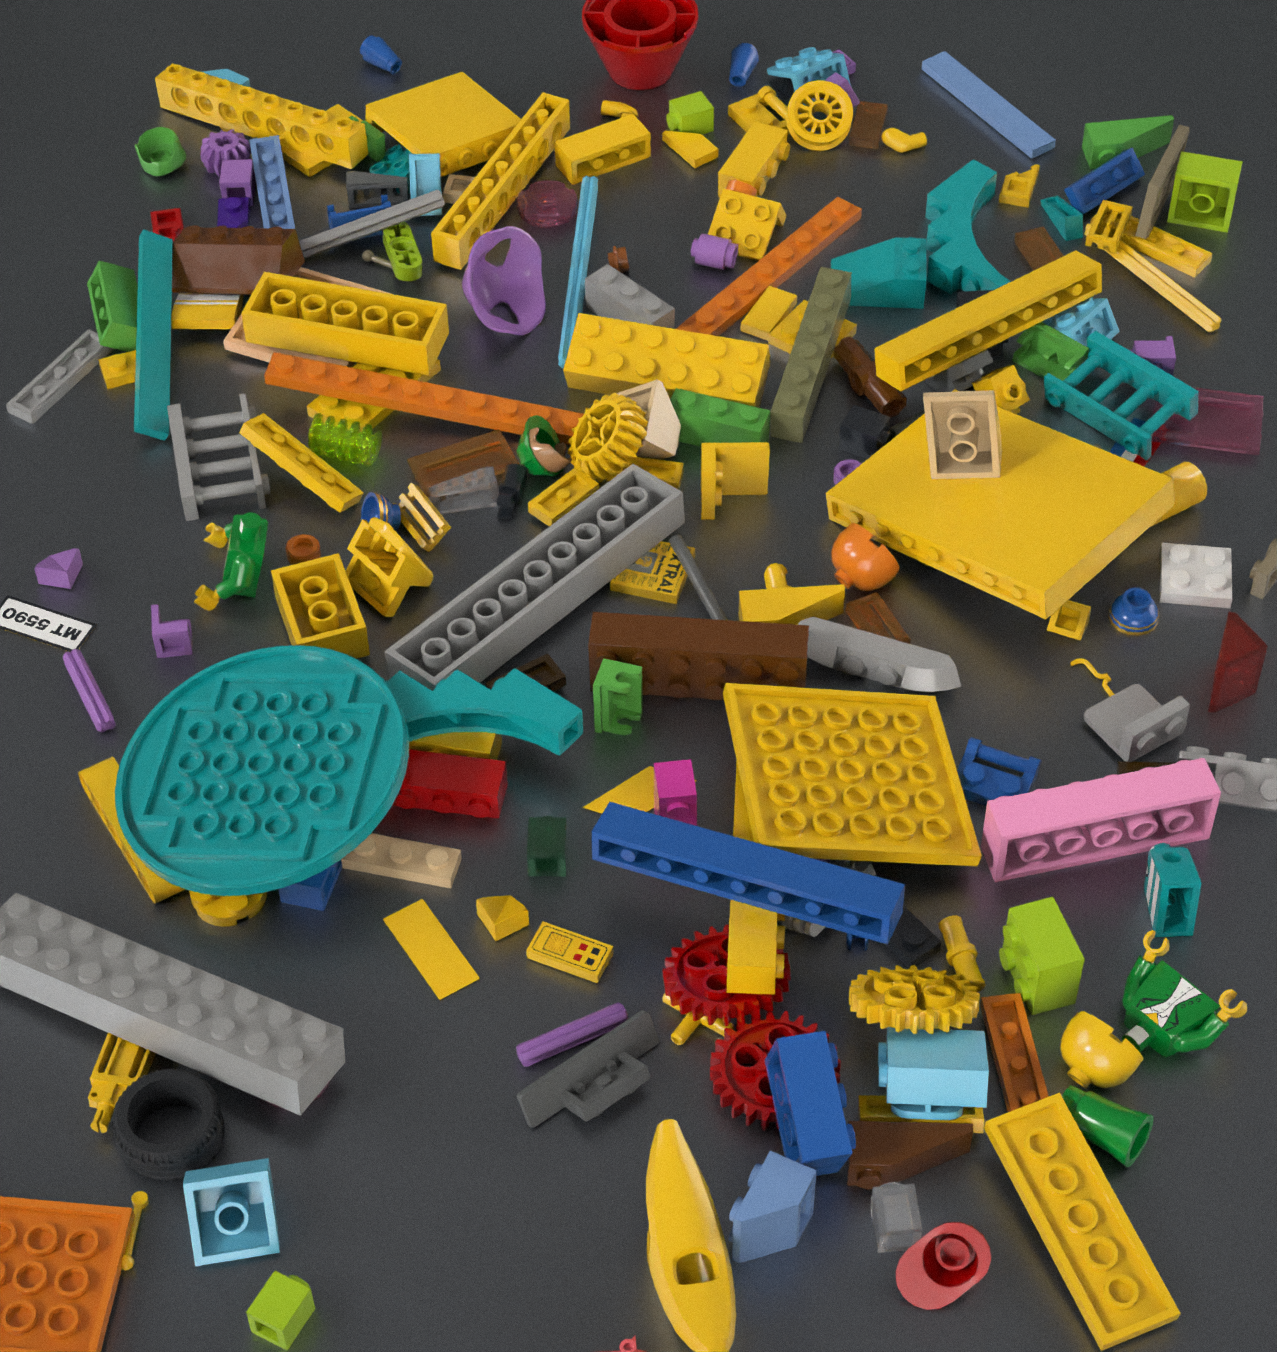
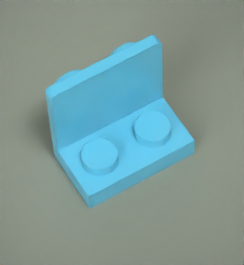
M815 47L805 48L799 51L798 56L778 59L775 61L776 65L767 68L768 75L790 78L794 92L808 82L826 80L835 72L847 79L850 84L844 54L832 53L830 49L819 51Z
M1091 297L1042 321L1086 347L1087 337L1095 330L1109 339H1112L1120 332L1107 298L1093 299Z

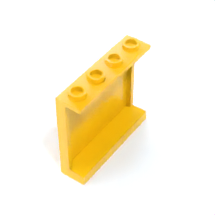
M463 72L366 104L365 121L379 131L389 133L412 154L440 153L441 177L489 160L521 120V118Z

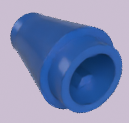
M372 35L363 41L360 47V54L363 56L364 61L391 74H395L400 70L402 60L381 37Z
M741 43L731 52L729 81L734 86H744L759 62L758 51L753 45Z

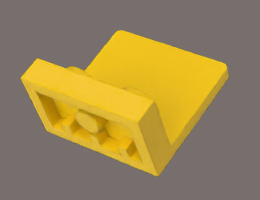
M723 188L708 235L731 239L732 243L738 244L737 256L759 261L765 256L775 225L783 227L787 215L779 202Z
M769 443L701 444V520H715V506H722V495H766L768 493Z

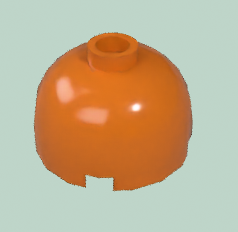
M851 523L834 541L831 550L832 564L837 570L834 576L847 589L853 585L861 591H873L890 582L899 572L900 566L895 557L883 544L878 547L870 540L874 535L855 523Z

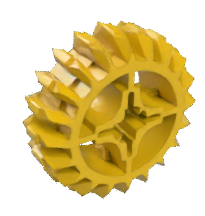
M615 392L610 396L605 394L601 400L595 399L592 407H586L585 414L582 418H578L579 423L577 426L572 428L574 434L568 440L571 446L567 452L571 456V464L574 465L576 470L583 472L587 477L600 483L603 480L611 481L614 475L617 476L622 472L623 468L630 466L631 460L637 458L636 453L638 449L644 446L642 439L647 436V432L644 429L648 424V421L645 419L646 413L634 400L618 395Z

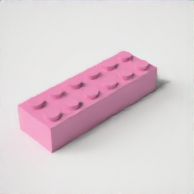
M1205 758L1190 761L1181 760L1175 764L1155 768L1146 767L1139 771L1120 775L1111 774L1104 778L1085 782L1076 781L1065 786L1050 789H1036L1029 793L1014 796H1001L987 801L981 849L994 882H1000L1147 852L1159 843L1176 846L1210 839L1221 791Z

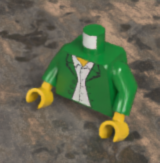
M248 512L244 515H234L233 521L226 524L225 529L214 523H209L206 526L205 530L211 534L204 539L205 542L219 549L223 548L227 541L228 545L222 582L216 585L214 591L204 584L201 585L195 592V595L198 597L194 600L195 604L204 610L211 611L216 607L220 598L225 600L235 594L255 598L268 528V521L261 518L256 513Z
M1151 930L1147 932L1143 939V945L1146 949L1144 956H1138L1126 979L1122 1004L1126 1009L1123 1022L1129 1030L1122 1036V1041L1126 1038L1140 1053L1147 1046H1150L1164 1057H1170L1178 1051L1185 1053L1207 1049L1229 1026L1228 1020L1230 1017L1240 1018L1246 1014L1247 1003L1242 1000L1235 1008L1229 1009V1003L1237 996L1234 990L1224 991L1220 996L1218 1004L1163 960L1156 964L1154 962L1156 957L1165 955L1169 951L1170 943L1166 937L1160 948L1152 949L1150 943L1154 939L1156 932Z

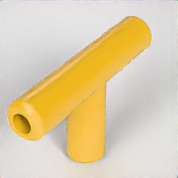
M664 993L662 997L663 1003L680 1012L679 1005L672 1006L670 996H666ZM691 1011L685 1014V1018L671 1034V1039L675 1044L683 1045L699 1024L706 1026L723 1037L726 1027L732 1030L735 1027L731 1022L728 1026H725L720 1018H717L712 1025H708L707 1016H703L695 1022L693 1021Z

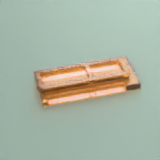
M499 429L407 459V464L414 474L415 480L419 483L427 497L502 474L505 471L506 465L519 464Z

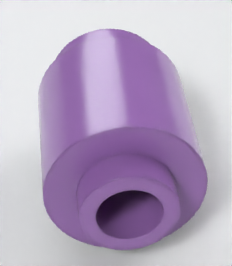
M702 233L699 239L695 238L693 240L691 257H695V264L725 270L726 267L733 269L735 266L738 244L732 243L731 239Z

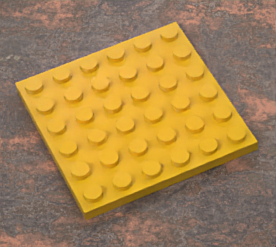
M736 683L725 684L723 697L755 843L813 859L978 866L982 857L935 696Z

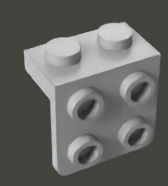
M1133 684L1088 708L1084 713V721L1125 762H1132L1183 734L1187 725L1186 721L1190 704L1180 695L1161 705L1143 686Z

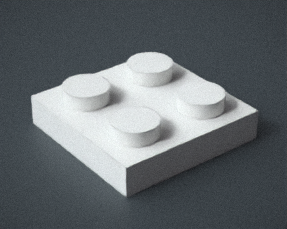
M1161 543L1160 603L1230 608L1232 603L1231 548Z

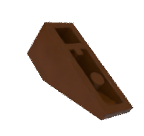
M848 1121V1124H852L855 1132L856 1148L852 1149L853 1154L847 1160V1186H859L863 1189L891 1186L967 1154L971 1148L973 1124Z

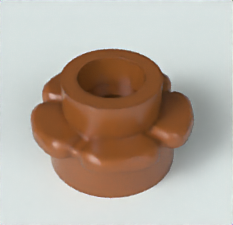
M616 245L613 246V252L607 253L609 265L621 273L628 272L629 264L626 248H616Z

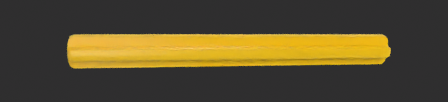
M1093 221L1090 224L1088 223L1085 227L1086 230L1084 234L1086 237ZM1102 224L1097 232L1098 235H1102L1105 227ZM1111 232L1109 237L1113 238L1114 234ZM1120 241L1115 253L1110 252V246L1105 245L1103 249L1105 252L1207 332L1212 333L1219 329L1222 321L1220 316L1124 241Z

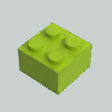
M1181 151L1167 222L1228 233L1243 161Z
M1054 897L1009 908L1007 923L1003 926L1004 942L1003 948L999 949V957L1005 971L1010 970L1014 978L1015 992L1021 993L1022 1001L1026 1003L1031 1015L1076 1004L1085 959Z

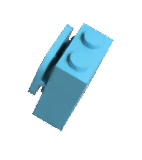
M887 1027L886 1042H878V1087H886V1103L891 1104L893 1114L906 1119L954 1120L962 1116L963 1107L987 1108L989 1068L985 1031L949 1029V1032H944L940 1029H934L933 1034H929L925 1030H919L917 1034H913L910 1029L896 1032L895 1028Z

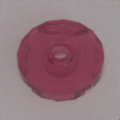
M551 180L538 181L530 184L529 189L525 192L523 189L519 193L517 209L519 216L526 223L536 227L550 228L563 225L576 215L578 199L576 192L572 188L571 191L565 188L564 183Z

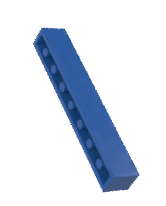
M609 802L591 831L592 860L887 945L903 913L905 884L613 802Z

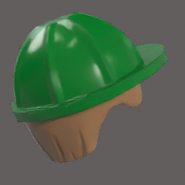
M538 415L527 419L516 452L520 459V464L526 467L530 474L554 477L562 472L563 468L572 461L570 458H565L567 446L563 442L560 443L555 430L547 420Z

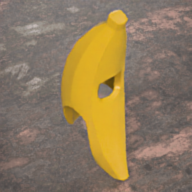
M667 1118L657 1124L646 1174V1206L649 1223L647 1232L648 1266L662 1307L674 1330L693 1352H729L735 1336L736 1305L728 1249L710 1190L681 1132L678 1122Z

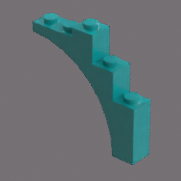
M974 159L927 194L925 218L932 222L928 225L926 249L933 252L928 260L927 281L949 294L954 293L957 289L962 291L995 290L1011 282L986 260L978 248L972 232V224L978 213L995 196L997 179L996 171Z
M516 668L510 671L504 678H499L491 690L458 669L447 679L441 680L433 691L400 670L392 678L385 681L394 692L403 711L408 726L409 742L426 736L450 732H487L509 735L529 741L560 756L583 734L582 709Z

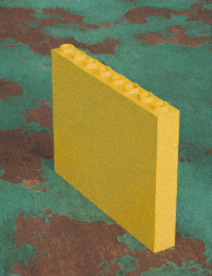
M997 407L1002 444L1000 478L931 479L924 413L826 492L829 520L844 527H848L851 523L858 524L874 535L871 538L872 540L1043 619L1050 617L1174 506L1173 478L1000 407Z

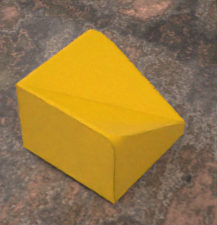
M511 895L482 897L476 900L477 915L495 941L529 925L527 908Z

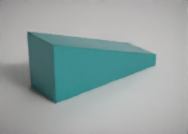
M1058 195L1040 199L1041 206L1065 241L1083 238L1082 213Z

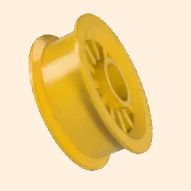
M817 80L802 85L794 92L788 104L786 122L791 137L800 146L812 151H826L835 148L844 141L850 131L853 118L852 102L848 94L840 86L832 82ZM822 112L827 118L818 120L812 114Z

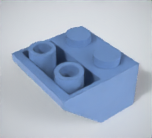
M773 1151L768 1153L763 1164H755L748 1179L747 1186L750 1188L745 1198L739 1196L736 1199L729 1215V1220L733 1222L728 1241L733 1243V1261L743 1263L796 1247L814 1211L817 1170Z

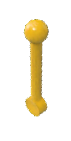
M137 1191L131 1197L135 1217L126 1251L122 1257L121 1267L124 1271L130 1270L134 1265L132 1252L141 1212L149 1203L148 1195L144 1191Z

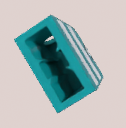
M1159 843L1154 845L1149 851L1144 891L1152 928L1156 932L1155 937L1193 936L1202 882L1189 849L1185 847H1171L1167 843ZM1169 894H1171L1175 898V903L1173 905L1171 903Z

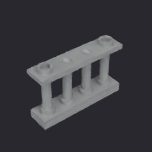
M246 393L239 394L242 411L190 419L189 416H182L180 404L167 406L180 495L186 521L199 519L197 505H203V501L257 492L259 509L266 508L264 494H270L267 474L260 475L256 448L249 440L241 434L194 442L193 438L186 439V436H192V432L239 425L256 417L255 405L248 406ZM248 446L250 456L203 464H197L196 461L190 462V459L196 458L197 454ZM250 469L253 470L254 479L202 488L200 484L194 485L193 483L200 481V477Z

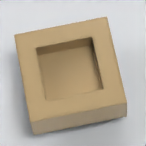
M449 174L442 193L444 202L454 204L475 177Z

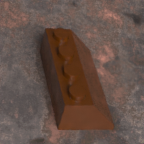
M197 225L184 228L172 244V293L252 295L264 272L294 277L305 262L296 229H282L281 227H271L268 229L254 228L252 226L242 228H227L226 226L203 228Z

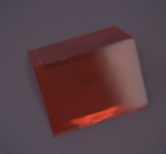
M1228 612L1217 658L1208 712L1216 713L1256 694L1268 646L1235 612Z

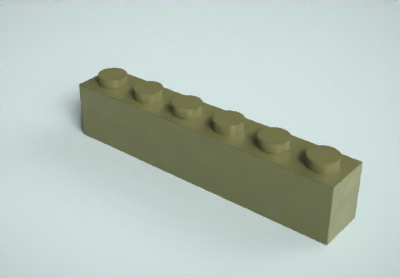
M820 267L770 412L771 437L803 443L851 300L852 272Z

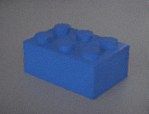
M826 1031L777 1038L764 1061L784 1155L793 1161L817 1170L816 1176L837 1173L853 1154L852 1149L856 1148V1138L852 1124H846L843 1108L847 1107V1097L844 1085L836 1081L834 1068L838 1066V1057L833 1042L828 1043Z

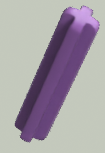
M73 649L71 652H65L63 655L64 664L97 731L104 733L107 729H113L115 726L114 716L81 651Z
M622 1003L612 1004L516 1046L517 1056L523 1066H530L613 1030L628 1020L627 1011Z

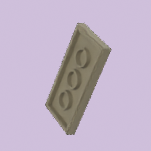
M1178 126L1149 182L1136 232L1137 237L1144 239L1149 237L1173 189L1181 151L1185 152L1190 133L1187 126Z

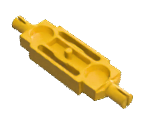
M107 1034L90 1076L92 1088L88 1101L90 1107L97 1109L93 1122L90 1125L94 1131L99 1132L101 1129V1133L107 1132L118 1098L133 1081L136 1082L139 1077L142 1078L143 1075H148L156 1053L147 1049L145 1051V1048L120 1037L117 1039V1036L113 1034Z

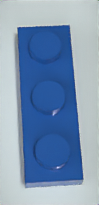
M1129 148L1066 187L1064 191L1071 205L1080 213L1085 214L1101 204L1103 200H1107L1144 176L1145 172L1133 148Z

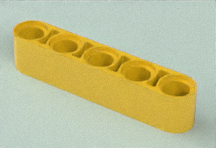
M112 756L79 771L78 776L89 800L150 899L156 904L185 889L171 884L147 868L136 856L126 840L118 822L115 807V786L119 764Z

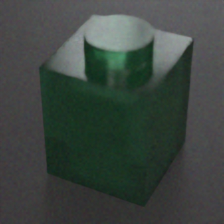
M529 817L527 839L528 876H566L568 843L566 817Z

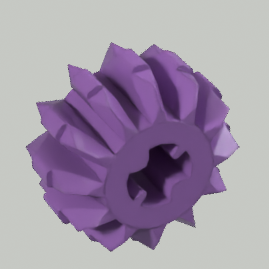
M222 129L219 133L210 132L209 137L202 139L200 156L208 173L216 172L217 176L220 177L222 160L251 159L250 154L252 153L248 140L244 137L243 133H235L234 129L228 132H224Z

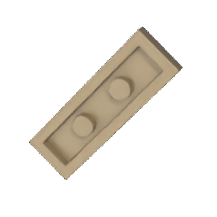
M371 833L353 851L343 857L341 861L342 868L452 888L462 857L461 850Z

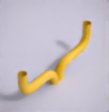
M1083 658L1070 661L1071 666L1077 664L1086 665L1096 678L1104 679L1102 686L1110 697L1114 695L1108 686L1111 678L1107 673H1098L1092 664Z

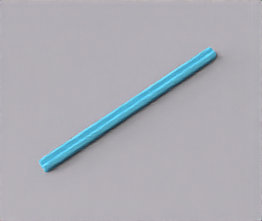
M586 175L583 177L558 355V365L563 369L578 313L583 311L585 278L588 271L598 193V179L595 176L589 177Z

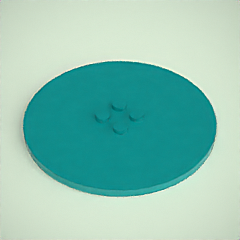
M302 645L275 646L241 653L209 666L184 681L164 697L139 725L127 745L117 773L115 807L118 822L136 856L152 872L173 885L194 892L220 896L250 895L284 888L314 876L340 861L361 844L383 820L398 795L406 774L409 759L408 726L401 706L385 680L372 668L347 654L331 649Z

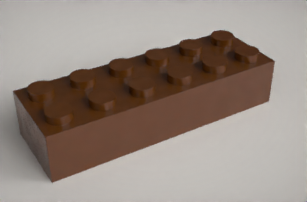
M593 612L588 642L590 691H593V684L603 658L642 666L643 695L724 700L723 691L726 683L806 688L809 625Z

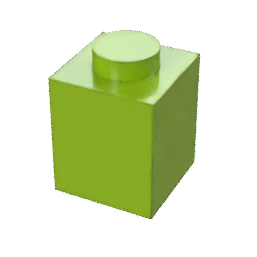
M702 91L669 100V113L666 115V119L671 131L702 135L714 131V107Z
M274 1271L246 1311L251 1332L288 1350L315 1310L311 1288L306 1281L296 1275H289L287 1277Z

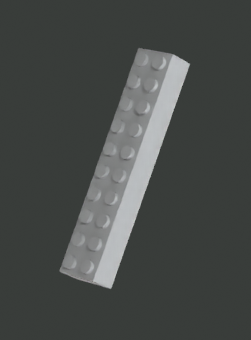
M635 464L630 465L385 650L390 678L400 670L433 691L441 680L447 679L458 669L478 683L482 682L685 523L683 492Z
M15 893L0 907V986L300 1116L345 1063L343 1028L18 893Z

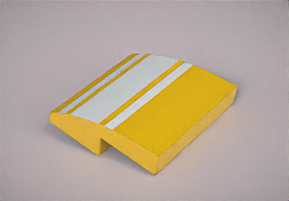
M179 293L171 314L172 329H231L236 323L237 317L241 315L244 294Z

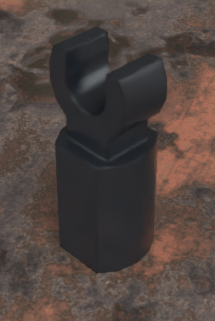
M506 465L496 502L497 506H500L497 518L509 520L512 518L514 505L520 501L527 481V468L523 465Z

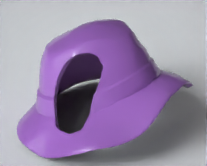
M507 226L489 231L480 236L471 248L468 266L463 275L462 289L469 304L474 308L479 320L489 329L500 333L524 335L539 325L546 312L541 250L536 241L518 227ZM509 238L511 240L510 249L506 254L503 265L495 266L485 260L486 254L496 244L504 239ZM499 303H507L516 315L519 323H509L491 314L490 311Z

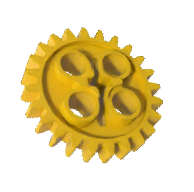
M895 965V970L880 967V972L867 970V975L858 974L857 980H851V986H849V1005H851V1012H857V1018H867L866 1023L868 1024L879 1022L881 1029L891 1027L895 1028L896 1032L910 1029L913 1034H917L919 1030H925L929 1034H933L934 1029L949 1032V1026L961 1029L963 1023L971 1024L972 1018H977L980 993L977 992V986H970V980H960V975L958 974L947 976L946 970L938 972L932 970L931 967L918 970L915 965H911L909 969H903L901 966Z

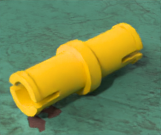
M952 915L942 919L938 926L948 950L946 953L948 964L954 967L956 974L960 975V980H970V986H977V992H980L985 988L986 984L976 961L978 955L976 947L969 942L962 918L958 915Z

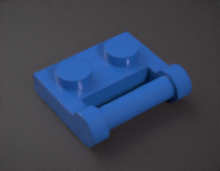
M971 737L957 768L965 799L987 806V801L1001 796L1029 793L1037 778L1042 760L1032 756L1026 759L983 745L982 740ZM979 758L1024 774L1022 777L1015 776L976 763V760Z

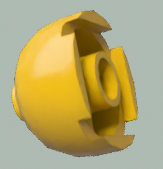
M1084 1011L1076 1013L1062 1035L1060 1050L1063 1060L1070 1067L1067 1075L1084 1088H1087L1090 1083L1100 1088H1114L1123 1084L1136 1071L1144 1059L1143 1056L1126 1038L1121 1042L1112 1034L1114 1031L1112 1027Z

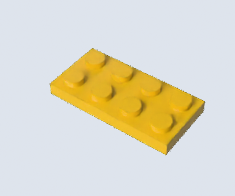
M437 359L429 376L357 363L352 368L428 382L441 370L440 360ZM319 395L307 405L308 416L355 442L360 441L394 411L393 409Z

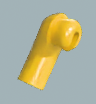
M607 100L602 102L601 115L622 118L634 114L638 118V111L625 103Z
M888 128L884 130L881 136L884 144L899 153L927 145V138L924 132L908 135L897 128Z
M772 563L766 568L764 572L766 589L792 588L787 585L786 574L788 571L783 564Z

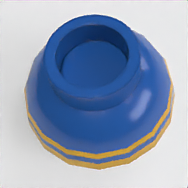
M369 492L362 504L361 521L363 519L369 522L371 518L376 517L389 523L397 531L400 526L401 511L397 504H391L388 498L382 494Z
M1130 588L1113 601L1109 608L1108 618L1112 626L1118 631L1127 635L1139 636L1148 634L1156 628L1159 623V610L1146 590Z

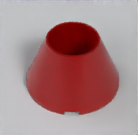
M586 0L582 8V24L615 83L631 90H649L663 85L670 79L697 27L698 7L695 0Z

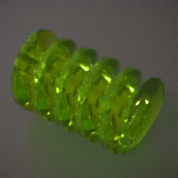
M317 413L314 416L308 433V446L316 455L321 456L324 454L331 459L337 457L340 461H347L349 459L353 464L361 462L366 467H370L376 462L382 443V432L380 430L373 435L371 424H366L363 431L360 432V423L358 421H354L350 429H348V421L345 418H342L338 426H336L334 416L330 415L325 424L323 423L324 419L321 413Z

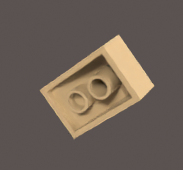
M994 390L923 393L931 479L1000 478L1002 444Z

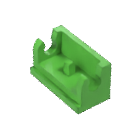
M1040 322L1028 328L1019 336L1017 343L1023 346L1018 348L1013 354L1012 361L1043 379L1047 373H1050L1063 381L1088 358L1089 348L1047 324Z
M603 658L593 684L595 732L602 734V731L619 735L632 733L631 726L627 724L621 725L618 723V720L622 718L629 719L630 721L641 720L643 714L642 666Z

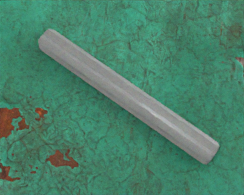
M435 190L300 240L299 243L304 258L311 257L445 206V202L441 192Z

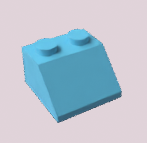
M269 1158L185 1172L183 1189L195 1266L280 1253Z

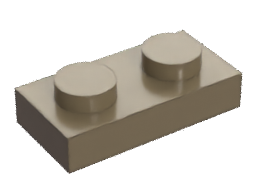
M1274 539L1269 545L1265 559L1263 561L1258 559L1250 572L1249 577L1253 579L1250 594L1260 599L1266 596L1277 581V539Z

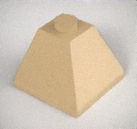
M657 379L616 393L626 398H631L646 413L645 419L648 421V424L644 430L647 432V436L642 439L644 446L638 449L637 457L662 460L675 456L679 445L678 438L681 424L663 382Z

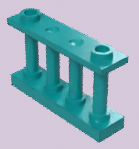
M1096 330L1087 337L1088 358L1067 378L1061 381L1050 373L1044 376L1045 399L1050 404L1062 408L1124 446L1128 452L1137 454L1145 460L1151 458L1152 434L1173 414H1179L1190 421L1198 413V390ZM1096 368H1102L1112 374L1089 396L1075 389ZM1122 383H1127L1137 389L1114 412L1100 404ZM1148 398L1164 405L1140 428L1126 420Z

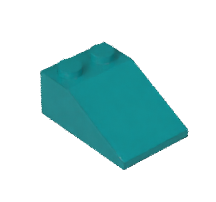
M895 237L831 259V269L852 272L849 306L924 309L927 280L925 238Z

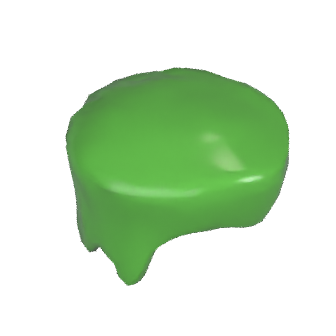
M156 127L145 131L139 137L138 144H135L141 167L145 172L156 177L164 176L181 167L187 157L186 151L182 147L176 133L167 127Z

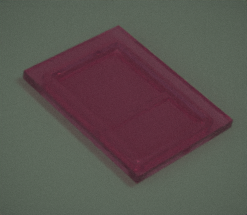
M1192 387L1199 391L1198 413L1190 421L1179 414H1173L1152 434V442L1259 455L1260 441L1262 439L1261 426L1264 415V396ZM1156 401L1153 414L1164 405Z

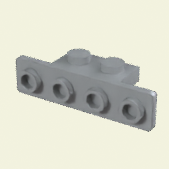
M1188 746L1186 751H1179L1176 762L1205 758L1209 768L1214 769V779L1221 791L1219 803L1277 812V759L1262 758L1261 763L1246 760L1247 755L1235 752H1224V757L1209 755V749Z

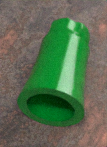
M1070 1085L1062 1094V1098L1084 1138L1112 1155L1124 1166L1130 1167L1142 1152L1149 1138L1154 1121L1153 1115L1125 1107L1092 1091H1082Z

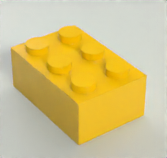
M339 553L271 570L275 598L291 645L331 649L347 654L355 659L370 655L367 628Z

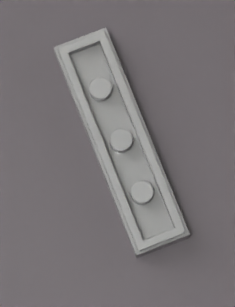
M88 329L6 404L8 413L34 424L99 364L98 359L105 358L114 348L101 346L97 332Z

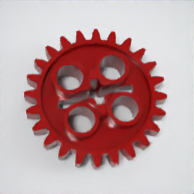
M729 924L724 926L723 932H717L711 926L709 927V934L705 936L695 931L694 941L682 938V948L672 947V957L665 958L666 968L662 969L665 994L670 996L672 1006L679 1005L681 1015L692 1011L693 1021L695 1022L703 1016H707L708 1025H712L717 1018L722 1019L725 1026L730 1024L731 1018H737L741 1024H745V1015L750 1014L754 1018L760 1019L761 1008L772 1012L774 1010L773 1001L783 1002V992H789L791 970L788 953H783V949H776V954H784L783 979L775 978V995L727 993Z
M767 1011L765 1020L756 1019L751 1016L750 1024H741L737 1019L736 1031L726 1027L724 1029V1040H716L715 1052L711 1053L710 1080L713 1081V1094L720 1095V1106L723 1108L732 1105L731 1117L733 1118L743 1113L746 1114V1126H750L758 1119L761 1120L763 1131H766L770 1122H776L779 1130L773 1098L764 1094L771 1092L764 1060L777 1038L818 1032V1024L816 1022L806 1028L803 1026V1015H800L792 1022L789 1021L788 1011H784L780 1019H775L773 1012ZM826 1033V1035H827V1040H828V1043H829V1034ZM838 1059V1066L834 1068L837 1083H840L841 1074H839L841 1068L840 1059ZM742 1064H751V1065H753V1066H751V1067H744V1066H741V1065H742Z

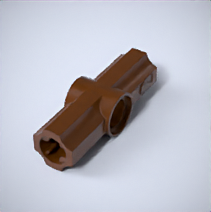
M851 336L841 339L840 343L834 348L833 357L847 372L853 391L858 396L865 394L881 414L890 418L899 415L900 411L906 407L907 397L901 391L876 376L875 360L858 340H854Z

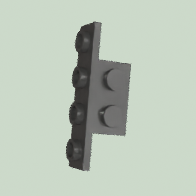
M641 1010L517 1094V1099L528 1126L532 1129L564 1107L588 1122L593 1117L601 1115L609 1106L624 1096L633 1093L637 1087L651 1079L647 1066L637 1060L642 1054L660 1043L650 1013Z

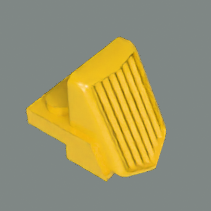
M376 517L371 518L369 522L362 519L347 548L353 554V557L346 569V574L353 590L384 617H394L409 587H429L433 581V573L389 523Z

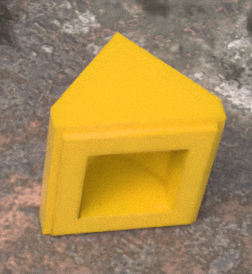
M1071 600L1066 601L1051 615L1047 631L1081 641L1090 620L1091 606Z

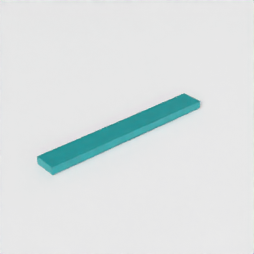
M143 229L139 235L134 432L165 441L169 435L167 406L170 405L173 239Z

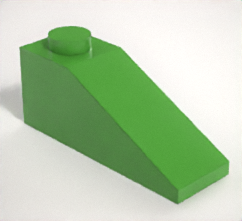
M1173 115L1085 123L1082 149L1090 170L1098 168L1129 148H1133L1137 158L1170 143L1174 123Z

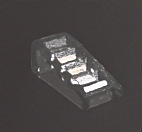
M493 466L484 467L430 486V501L440 514L497 506V480ZM440 496H446L447 500L440 502Z

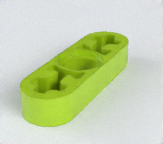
M402 222L383 229V243L395 277L402 281H415L421 278L423 274L422 258L410 225L407 222Z

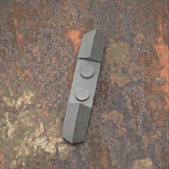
M810 617L798 623V625H809L808 657L827 667L846 672L850 675L878 681L885 685H892L916 692H938L961 687L956 664L950 655L817 617Z

